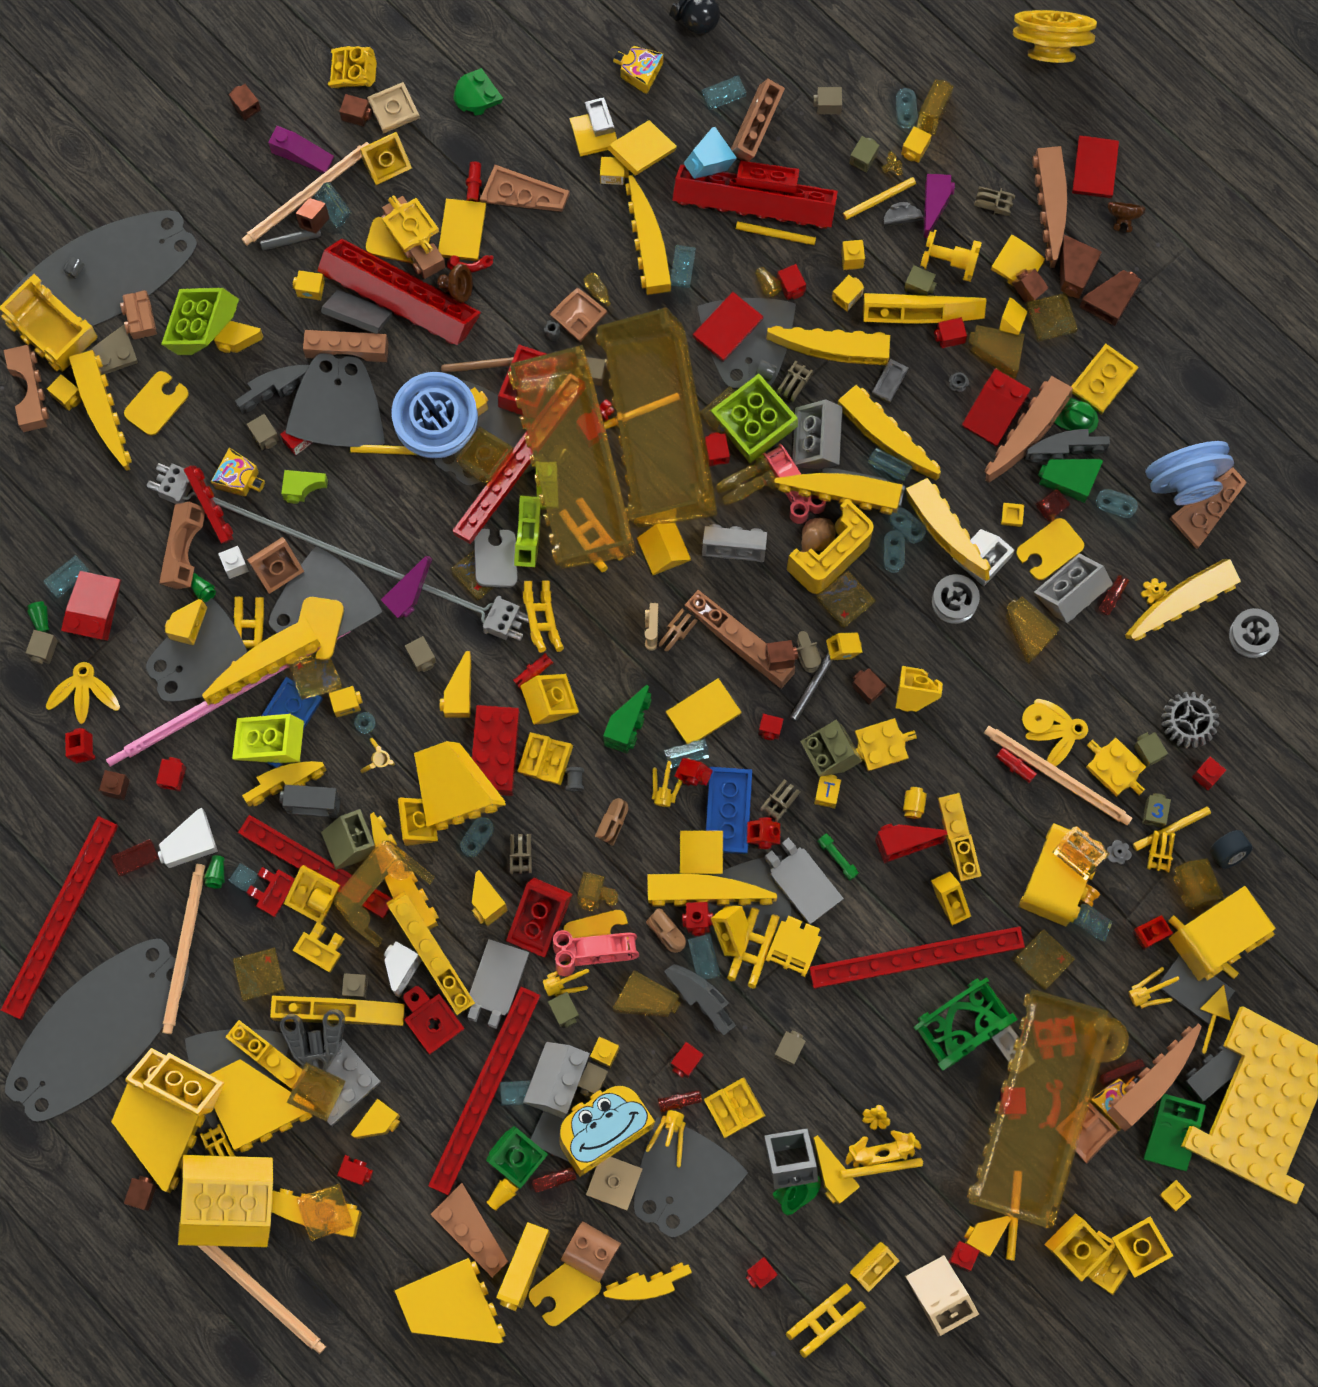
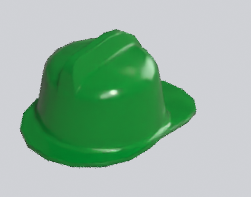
M1070 398L1054 423L1069 431L1088 429L1090 434L1096 429L1099 420L1096 411L1091 405Z
M818 1176V1182L779 1188L773 1193V1197L781 1205L784 1214L792 1215L815 1198L821 1187V1179Z

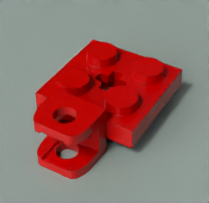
M419 986L413 987L404 994V1001L412 1012L404 1020L429 1055L465 1029L440 994L430 1000ZM414 995L419 996L417 1001H412ZM431 1019L435 1021L440 1020L438 1024L439 1029H430L428 1027L431 1025Z

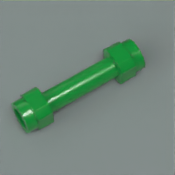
M827 833L817 841L823 850L826 849L844 870L843 875L849 881L859 874L853 864L850 865L833 845L834 840Z

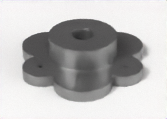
M1115 840L1112 846L1107 848L1109 861L1112 863L1117 862L1120 865L1124 864L1125 860H1129L1132 856L1128 850L1129 845L1127 843L1122 844L1120 840Z

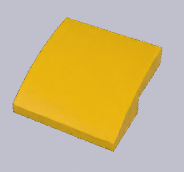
M588 114L570 118L580 157L608 150L609 144L617 140L615 132L595 137Z
M1011 235L992 265L991 270L1008 279L1007 283L1012 285V282L1017 279L1016 275L1023 269L1031 270L1035 268L1038 272L1045 258L1031 246Z
M530 732L517 772L545 782L561 785L573 745L553 740L549 736Z
M680 831V874H723V831Z
M745 1077L704 1099L724 1138L765 1117Z
M1098 1231L1097 1234L1113 1251L1087 1278L1114 1295L1130 1270L1113 1240Z

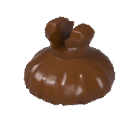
M1124 202L1108 203L1109 212L1117 218L1113 226L1116 231H1119L1121 223L1125 222L1127 223L1126 232H1132V220L1141 217L1145 213V207Z
M458 264L453 267L449 276L442 274L438 277L437 283L444 293L449 292L451 297L457 302L464 303L468 301L472 293L473 281L471 272L466 265Z

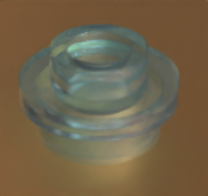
M363 712L356 716L354 725L360 733H369L375 728L376 721L372 714ZM362 721H369L368 726H362Z

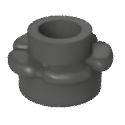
M957 372L949 378V386L953 391L963 392L966 390V386L969 385V380L964 373Z

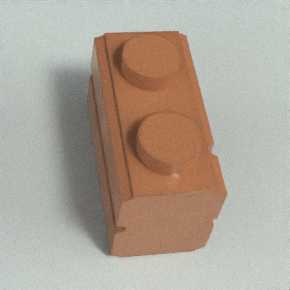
M147 291L123 295L124 302L120 303L122 314L127 315L128 321L124 322L126 333H130L133 339L156 335L157 331Z

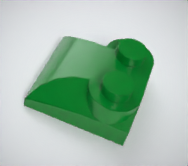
M513 1126L504 1133L491 1149L486 1161L521 1189L548 1154L518 1128Z

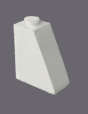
M202 808L195 811L159 844L161 851H158V856L162 864L165 863L168 868L218 852L206 813Z

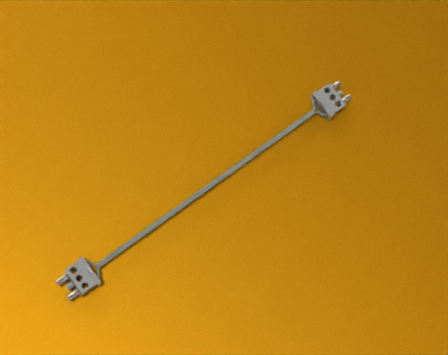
M160 463L156 467V470L166 474L165 476L161 474L157 476L156 480L162 482L161 485L152 481L147 483V487L157 491L160 498L174 504L184 503L191 496H197L195 491L188 495L192 485L183 470L185 468L173 463L170 467ZM213 497L215 504L396 579L401 580L404 577L400 573ZM424 584L422 587L423 590L481 613V621L484 623V634L489 633L504 640H507L509 636L520 641L523 634L511 629L513 627L520 630L522 623L516 621L517 618L529 623L528 615L520 612V606L501 599V596H497L494 603H489L485 608H482ZM492 606L486 620H484L485 613L483 611L488 610Z

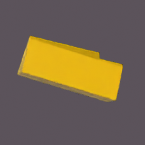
M152 1048L125 1079L126 1082L196 1116L212 1112L224 1085L219 1079L170 1053L165 1056Z

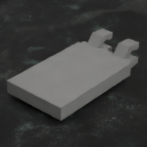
M788 838L781 844L788 857L780 862L775 853L770 851L765 855L764 859L772 868L770 870L772 872L770 874L771 878L805 921L811 925L844 898L804 848L801 849V847L797 849Z
M488 939L469 993L475 1004L470 1008L468 1020L477 1022L481 1008L492 1011L488 1025L497 1029L501 1016L508 1014L511 1009L529 957V952Z

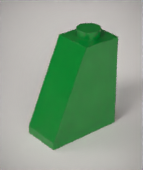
M1049 459L1047 466L1042 465L1038 474L1039 477H1042L1039 484L1085 503L1103 460Z

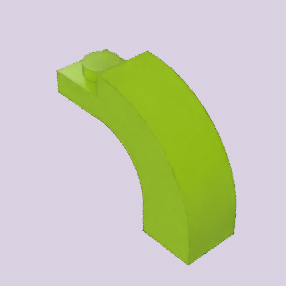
M520 496L514 566L535 567L540 535L541 497Z

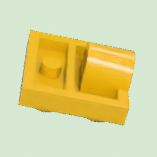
M303 865L300 867L284 904L321 924L324 922L341 885Z

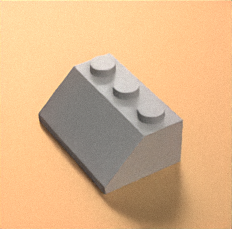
M822 400L796 407L795 415L798 418V427L794 429L792 458L796 467L823 469L839 465L842 406L828 400Z
M716 524L705 526L702 556L764 562L767 532L756 528L751 529V531L742 530L741 527L736 526L730 527V529L722 528V526Z
M1079 553L1035 590L1034 594L1055 617L1068 623L1113 583L1103 565Z
M546 1042L523 1103L564 1119L568 1113L590 1053L570 1045Z

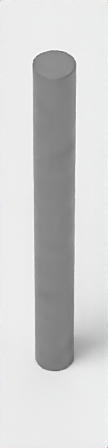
M829 652L790 716L792 720L797 722L833 660L830 659Z

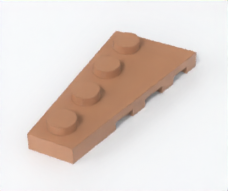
M494 165L481 195L480 202L563 212L570 191Z
M1233 467L1216 480L1223 485V489L1218 494L1200 502L1187 504L1170 518L1196 549L1200 547L1247 483Z
M461 1183L431 1215L493 1278L508 1263V1260L463 1183Z

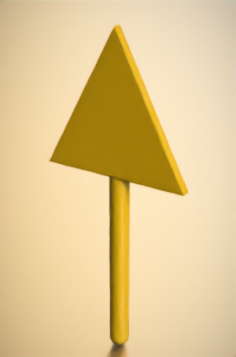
M1224 985L1200 1008V1010L1212 1014L1202 1049L1203 1054L1207 1051L1216 1016L1230 1021Z

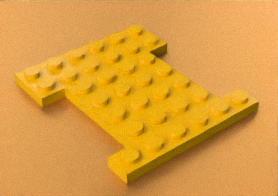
M1244 1006L1239 1007L1223 1045L1227 1049L1241 1055L1233 1078L1209 1134L1194 1126H1189L1181 1146L1292 1204H1297L1305 1184L1286 1174L1318 1099V1046Z

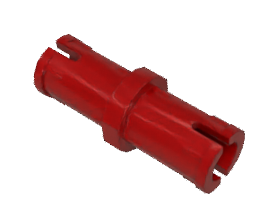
M470 162L469 175L466 179L467 201L478 202L479 187L482 186V180L480 179L481 163Z
M544 653L532 665H527V669L513 679V681L521 689L522 684L535 676H539L547 667L553 664L552 660Z
M1004 747L996 756V758L1010 768L1009 771L1015 772L1028 783L1037 774L1022 762L1023 759H1018Z

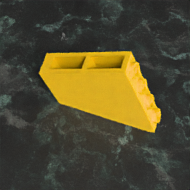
M446 741L414 753L427 827L445 830L449 828L448 825L450 824L458 825L464 823L465 819L480 818L482 813H494L498 811L499 807L506 805L505 800L460 743Z
M241 1059L210 1074L224 1083L214 1109L235 1151L240 1150L241 1153L253 1148V1143L259 1140L261 1143L273 1137V1133L279 1130L281 1133L293 1127L292 1123L298 1120L300 1122L307 1121L313 1117L312 1113L316 1112L313 1106Z
M128 1083L111 1122L160 1188L165 1192L171 1193V1190H175L180 1178L177 1176L180 1169L183 1168V1155H187L189 1148L192 1149L197 1139L195 1133L198 1127H202L206 1116H196Z
M527 1222L496 1297L501 1301L500 1305L514 1311H516L517 1307L523 1308L550 1235L549 1230Z
M467 1258L395 1290L412 1333L497 1344L504 1342L502 1337L506 1336L501 1323L497 1325L494 1318L497 1315L493 1303L488 1304L485 1297L489 1293L485 1283H480L477 1274H480L476 1261L471 1262Z

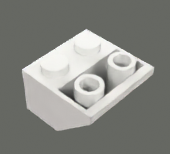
M982 529L970 540L972 544L978 546L982 559H986L990 564V580L1007 563L1014 552V549L999 536ZM953 558V560L957 564H959L964 570H966L983 586H985L990 581L983 580L982 578L968 570L966 567H964L961 563H959L957 560Z

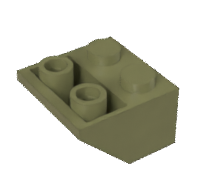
M837 720L800 741L820 777L845 772L862 762L845 728Z
M360 809L338 817L321 832L336 870L376 856L374 842Z

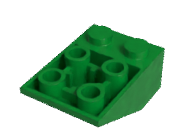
M645 685L610 717L603 735L604 746L628 754L630 748L634 749L637 741L636 731L637 729L641 730L645 719L643 718L645 714L643 712L644 710L648 711L652 701V694L649 693L648 685Z
M1164 1094L1156 1103L1143 1160L1187 1171L1192 1152L1181 1145L1189 1126H1194L1200 1130L1206 1105Z

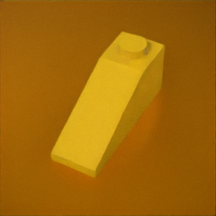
M466 651L444 691V699H440V711H444L445 718H470V651Z
M817 1135L814 1137L813 1142L824 1188L827 1191L824 1194L832 1204L836 1202L839 1205L860 1186L853 1178H839V1171L846 1169Z

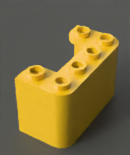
M33 274L0 306L1 318L12 332L17 330L21 334L20 338L27 345L31 343L35 347L34 351L41 358L45 357L55 371L60 369L63 372L71 364L69 357L83 353L98 337L92 325L85 319L82 320L81 317H77L52 294L50 289L41 285V279Z
M849 499L840 505L842 516L835 523L838 537L820 555L812 548L808 552H799L796 548L789 555L787 571L813 594L822 593L870 545L874 528L873 523Z
M1053 823L1047 833L1043 849L1018 907L1066 927L1078 917L1081 909L1078 903L1080 898L1085 899L1089 889L1086 887L1088 879L1092 880L1096 868L1093 866L1100 860L1104 848L1101 847L1102 843Z
M1244 886L1186 924L1168 939L1197 980L1200 981L1206 978L1208 981L1224 969L1222 967L1223 964L1229 962L1230 965L1241 958L1239 955L1245 950L1249 953L1275 935L1273 931L1276 928L1247 887Z

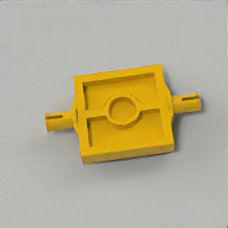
M395 196L390 197L388 202H390L394 209L390 214L382 218V221L403 251L407 252L415 246L421 245L426 254L429 251L432 252L433 248L427 240L438 233L439 228L418 199L415 198L408 203L400 204Z
M895 718L855 731L858 741L856 750L865 762L867 771L908 759L905 742L917 739L914 730L902 734Z
M1114 738L1103 748L1093 739L1087 744L1096 755L1086 768L1116 797L1129 787L1138 795L1145 790L1136 780L1146 766L1117 738Z

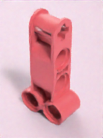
M778 444L777 448L767 454H762L766 465L775 478L801 475L782 444ZM791 490L790 493L784 492L791 502L790 519L796 524L804 523L808 518L809 511L819 514L826 507V501L821 500L822 503L819 505L812 503V500L819 499V496L811 495L810 497H804L799 495L798 492ZM796 509H802L805 513L802 515H797L794 513V511Z
M558 931L553 936L556 971L561 976H570L574 972L575 966L634 960L639 957L635 943L637 935L635 933H619L572 938L568 931ZM563 941L567 942L568 944L561 946L558 943ZM563 961L570 962L569 965H562L560 963Z

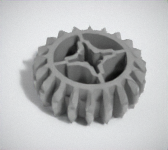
M1184 692L1182 697L1177 694L1175 700L1170 699L1168 701L1169 706L1166 705L1163 710L1166 713H1163L1161 718L1166 721L1162 722V726L1168 727L1164 733H1171L1170 741L1176 738L1178 740L1177 746H1180L1182 742H1184L1185 748H1188L1190 743L1193 748H1197L1198 743L1204 746L1206 740L1211 741L1212 735L1217 733L1214 727L1219 725V722L1215 720L1219 717V714L1212 713L1216 706L1209 707L1211 700L1208 699L1204 702V695L1201 694L1199 698H1196L1195 692H1192L1190 697L1187 692ZM1184 706L1183 716L1174 719L1175 710ZM1193 706L1198 708L1202 713L1196 712ZM1187 717L1193 718L1194 722L1192 724L1186 720ZM1206 721L1205 731L1197 734V725ZM1178 727L1184 728L1187 731V734L1182 732Z

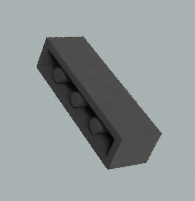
M1224 1043L1217 1048L1220 1051L1217 1055L1213 1057L1210 1054L1201 1062L1203 1066L1199 1070L1193 1068L1185 1075L1187 1080L1183 1084L1199 1103L1205 1101L1229 1081L1238 1066L1241 1055L1224 1047Z

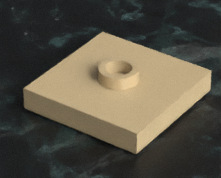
M404 82L367 97L383 133L420 118Z
M609 1157L597 1165L586 1196L627 1211L643 1169Z

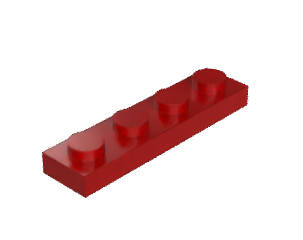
M189 466L183 469L220 542L229 543L234 540L232 537L233 530L228 523H225L221 507L215 504L213 500L214 493L209 486H206L202 470L196 466Z

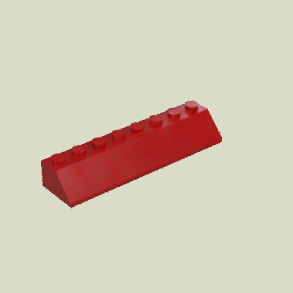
M680 164L675 178L672 200L678 204H694L699 208L712 207L722 212H727L728 210L736 211L740 215L754 214L759 218L771 217L781 222L795 221L799 225L813 224L818 228L832 227L838 194L836 190L797 184L796 193L740 186L736 185L737 174L720 172L694 179L686 166Z
M340 239L324 250L317 270L326 278L333 279L341 283L343 287L358 292L360 296L375 301L377 305L392 310L394 314L407 318L414 325L424 327L431 334L439 335L450 344L458 345L465 340L481 314L480 311L471 306L455 301L450 295L344 239Z

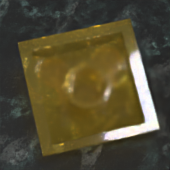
M340 1184L297 1198L299 1210L311 1241L354 1226Z

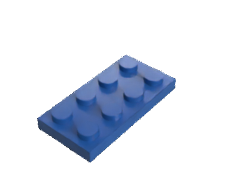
M286 677L262 716L291 714L304 721V730L323 698ZM265 762L274 768L281 767V765L283 764Z
M710 767L713 772L709 779L706 831H723V853L747 854V822H749L752 769Z

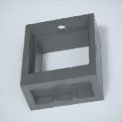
M285 785L284 791L280 792V803L287 814L339 817L341 797L336 788Z
M808 1128L764 1136L774 1189L818 1182L817 1166ZM805 1147L808 1157L807 1162L783 1166L776 1165L774 1152Z

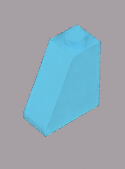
M712 127L683 164L693 178L696 179L727 171L737 157L718 130Z

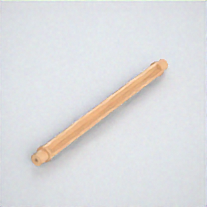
M365 142L362 146L359 145L343 160L335 164L303 191L299 192L268 216L267 219L248 231L247 235L242 238L244 244L248 246L251 242H255L269 231L270 228L305 203L308 198L314 196L362 158L360 148L369 145V143Z
M988 726L984 734L989 736L990 740L1023 759L1118 822L1121 821L1128 826L1132 820V817L1127 815L1126 811L1120 809L998 729L995 730Z
M196 864L195 872L192 874L189 898L164 1021L162 1023L164 1024L162 1033L172 1034L173 1026L176 1024L178 1004L184 982L189 949L204 881L203 878L205 876V865Z
M198 1246L311 1350L314 1349L318 1354L324 1351L326 1346L320 1341V1338L218 1246Z

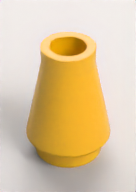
M505 1177L499 1181L487 1204L496 1211L516 1195L515 1192L518 1190V1187Z

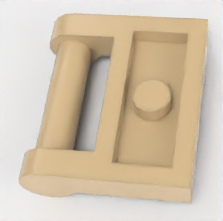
M650 603V610H645V628H648L645 631V647L649 651L657 648L658 603Z

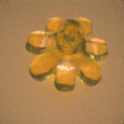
M891 150L887 157L888 163L883 165L882 169L884 173L892 170L900 176L903 174L902 162L897 160L895 153Z

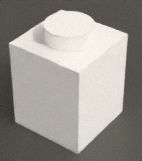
M238 546L218 553L229 579L249 572Z

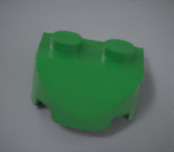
M482 68L463 75L455 87L453 96L455 104L462 111L468 110L474 112V115L484 114L485 109L498 105L503 100V97Z

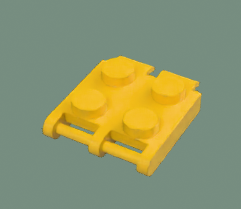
M788 916L786 922L781 921L765 961L769 962L771 960L784 966V969L790 968L805 977L821 940V937L818 936L820 929L806 923L803 930L800 928L802 921Z

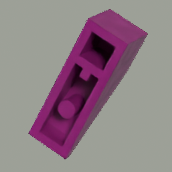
M276 126L268 142L271 153L321 173L328 171L334 159V155L297 133Z
M927 174L925 181L924 238H928L930 231L933 230L947 206L950 195H954L955 183L951 182V175Z
M425 556L381 599L397 618H402L403 616L407 618L415 610L413 607L418 602L432 561L430 556Z

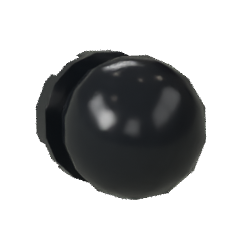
M680 0L677 5L673 3L669 16L675 21L682 19L683 24L691 32L706 34L714 30L720 21V10L715 0Z

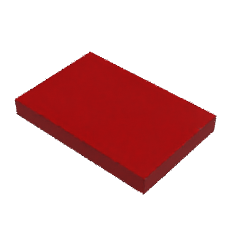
M1079 135L1072 193L1105 198L1113 197L1119 147L1118 140Z
M741 160L736 185L796 193L800 169Z
M732 292L696 330L693 338L724 362L763 320L764 316Z

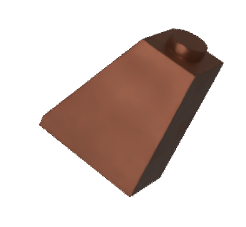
M1065 235L1059 251L1061 291L1070 297L1079 299L1102 252Z
M1122 270L1085 295L1080 308L1116 326L1136 292L1141 279L1133 272Z

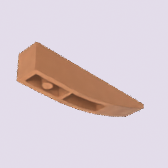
M1061 146L1037 148L1035 156L1032 157L1033 168L1037 170L1035 185L1039 187L1040 191L1037 195L1038 205H1042L1040 221L1045 226L1043 241L1047 242L1048 247L1045 250L1046 261H1050V268L1055 267L1058 259L1067 212V183Z
M1051 376L1048 382H1043L1039 389L1040 394L1037 398L1033 397L1029 403L1028 408L1030 409L1028 412L1020 416L1017 428L1009 432L1006 439L1008 441L1005 446L1001 445L995 456L997 457L994 462L990 461L984 471L987 482H991L1010 469L1026 455L1030 447L1043 438L1072 397L1073 388L1053 376Z
M697 590L685 604V607L718 638L779 688L782 689L795 674V666L793 668L769 671L765 655L766 643L701 591Z
M1199 1023L1193 1029L1190 1026L1187 1027L1180 1034L1183 1038L1179 1042L1175 1039L1166 1048L1169 1052L1165 1056L1162 1053L1152 1061L1154 1066L1151 1069L1146 1067L1138 1075L1140 1080L1137 1083L1132 1081L1123 1089L1126 1092L1125 1095L1122 1097L1117 1095L1109 1103L1112 1107L1106 1113L1124 1131L1132 1127L1173 1084L1196 1043L1202 1027Z

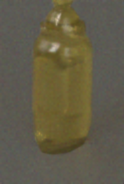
M595 273L587 275L583 280L589 291L597 300L610 306L611 302L609 301L606 286Z

